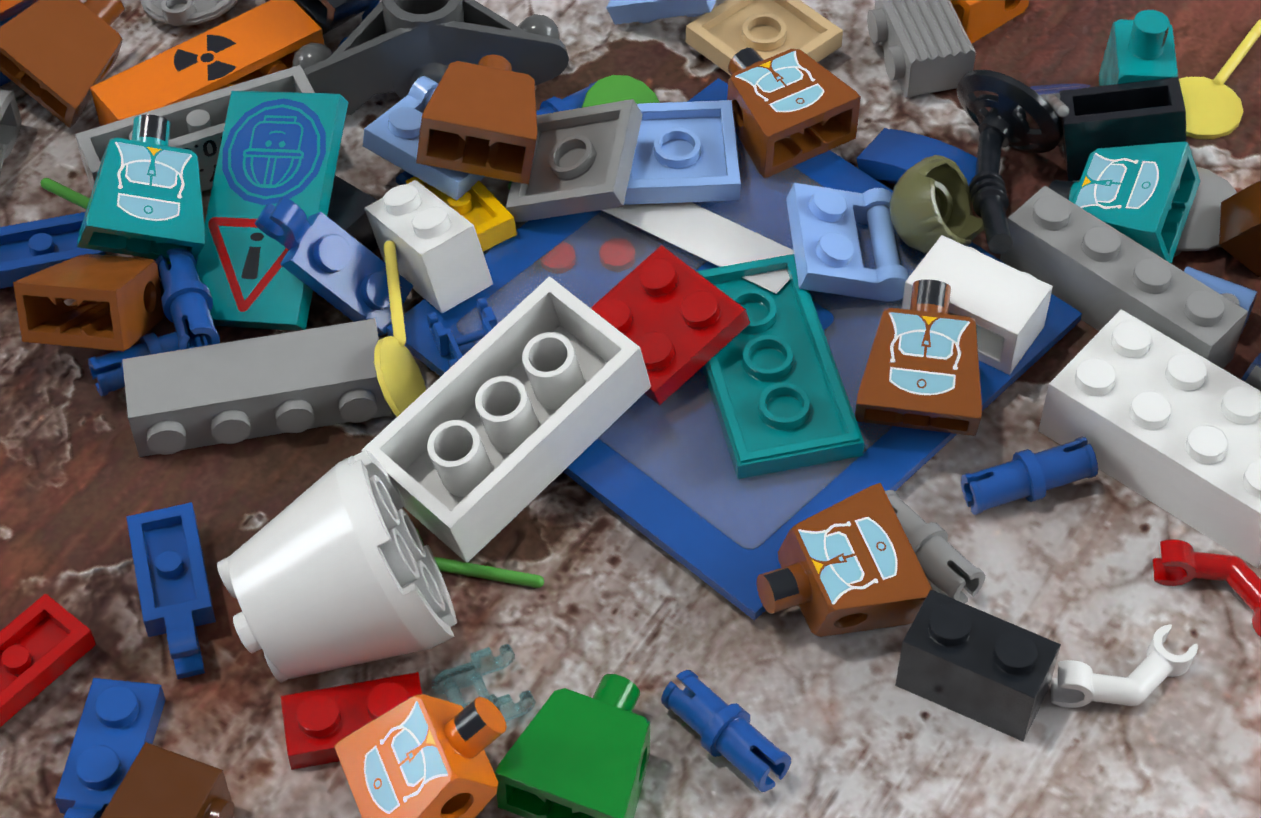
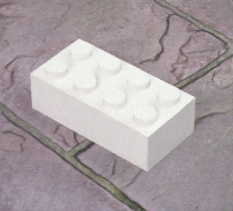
M549 276L361 451H369L380 462L405 500L404 508L468 563L651 388L641 348Z
M1121 309L1049 383L1038 431L1060 445L1072 442L1079 437H1085L1088 440V444H1091L1093 447L1098 469L1258 568L1261 564V391Z

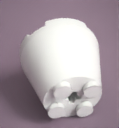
M367 450L338 462L232 555L217 563L219 575L226 589L234 598H237L242 612L233 616V623L240 640L250 653L263 649L267 664L274 677L280 683L288 679L431 649L455 637L450 628L457 624L455 611L429 545L423 546L411 519L403 509H400L405 506V500L380 462Z

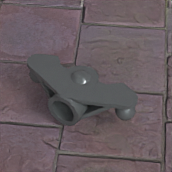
M382 0L334 53L323 44L311 42L302 46L295 53L292 67L301 66L315 93L341 94L349 102L346 115H352L375 94L396 92L403 99L408 95L414 82L422 76H426L439 83L452 62L462 61L478 65L479 60L486 55H500L510 62L513 72L530 75L535 80L536 86L560 75L568 66L569 57L565 44L560 40L557 25L545 15H531L516 26L475 0Z

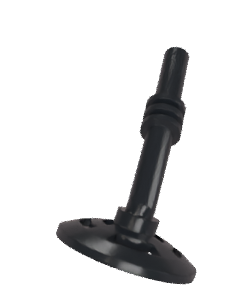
M973 70L966 73L957 86L959 102L967 115L978 126L979 133L981 134L978 142L975 176L969 183V191L973 209L982 218L990 251L996 254H1003L1011 249L1013 240L1006 216L1009 198L1002 176L999 175L1001 148L1010 146L1030 153H1046L1055 149L1062 139L1063 128L1053 108L1037 92L1024 83L999 72ZM988 91L998 94V96L992 94H983L976 97L973 92ZM1025 111L1032 116L1040 129H1030L1026 121L1027 115Z

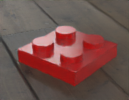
M662 245L591 307L593 311L641 348L651 388L644 394L659 406L750 324L745 308Z

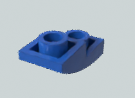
M884 128L856 158L860 170L874 179L886 180L890 184H896L910 167L922 159L933 155H940L956 162L969 185L971 179L975 176L977 162L975 156L940 140L916 133Z

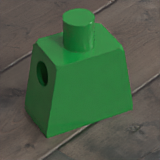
M606 674L602 677L592 698L566 688L555 690L501 760L494 772L499 782L497 789L498 808L524 818H634L650 755V722L644 716L632 712L640 697L639 688L623 676Z

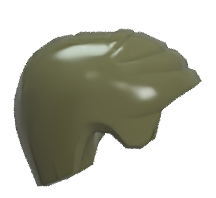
M940 155L926 157L910 167L896 183L890 199V218L898 236L911 248L927 254L941 235L968 246L984 230L982 218L973 216L967 179L956 162Z

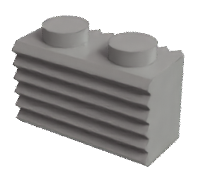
M875 0V8L868 11L867 24L870 38L873 43L880 42L883 45L887 75L890 80L900 82L901 90H904L905 97L956 89L963 76L973 71L976 52L950 0Z

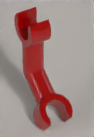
M1170 539L1160 542L1161 558L1153 559L1155 582L1165 586H1178L1190 582L1193 578L1226 581L1254 611L1252 625L1255 632L1261 637V579L1241 558L1234 555L1194 552L1193 547L1188 542Z

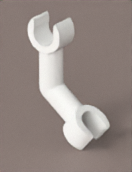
M1172 624L1164 625L1155 632L1147 649V657L1128 677L1093 673L1089 665L1080 661L1058 662V678H1052L1051 703L1065 708L1082 707L1091 701L1137 706L1144 702L1167 676L1177 677L1188 671L1197 653L1198 644H1193L1182 655L1169 653L1165 650L1163 644L1168 637Z

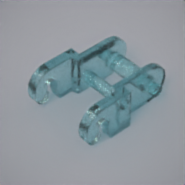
M504 644L499 648L500 655L494 657L489 647L470 653L471 662L441 671L431 683L435 693L446 694L449 702L459 704L463 708L471 702L465 704L460 689L474 684L479 697H484L491 701L502 713L505 721L527 714L536 703L529 690L520 693V701L518 703H514L510 694L497 698L494 694L489 695L482 676L502 670L513 662L515 654L509 644Z

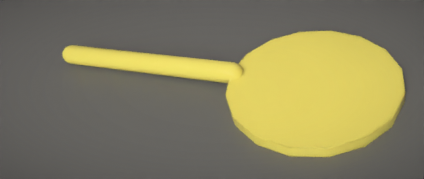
M1261 19L1256 22L1214 80L1206 77H1184L1179 79L1186 110V136L1195 139H1216L1229 135L1239 126L1244 112L1241 99L1233 89L1224 85V83L1260 37Z
M386 241L383 248L393 336L378 340L374 349V365L383 396L392 412L398 417L426 391V386L418 364L405 346L406 333L396 245L393 241Z

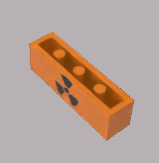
M270 0L90 87L99 124L103 126L291 68L294 55L302 46L311 42L324 45L322 28L294 0Z

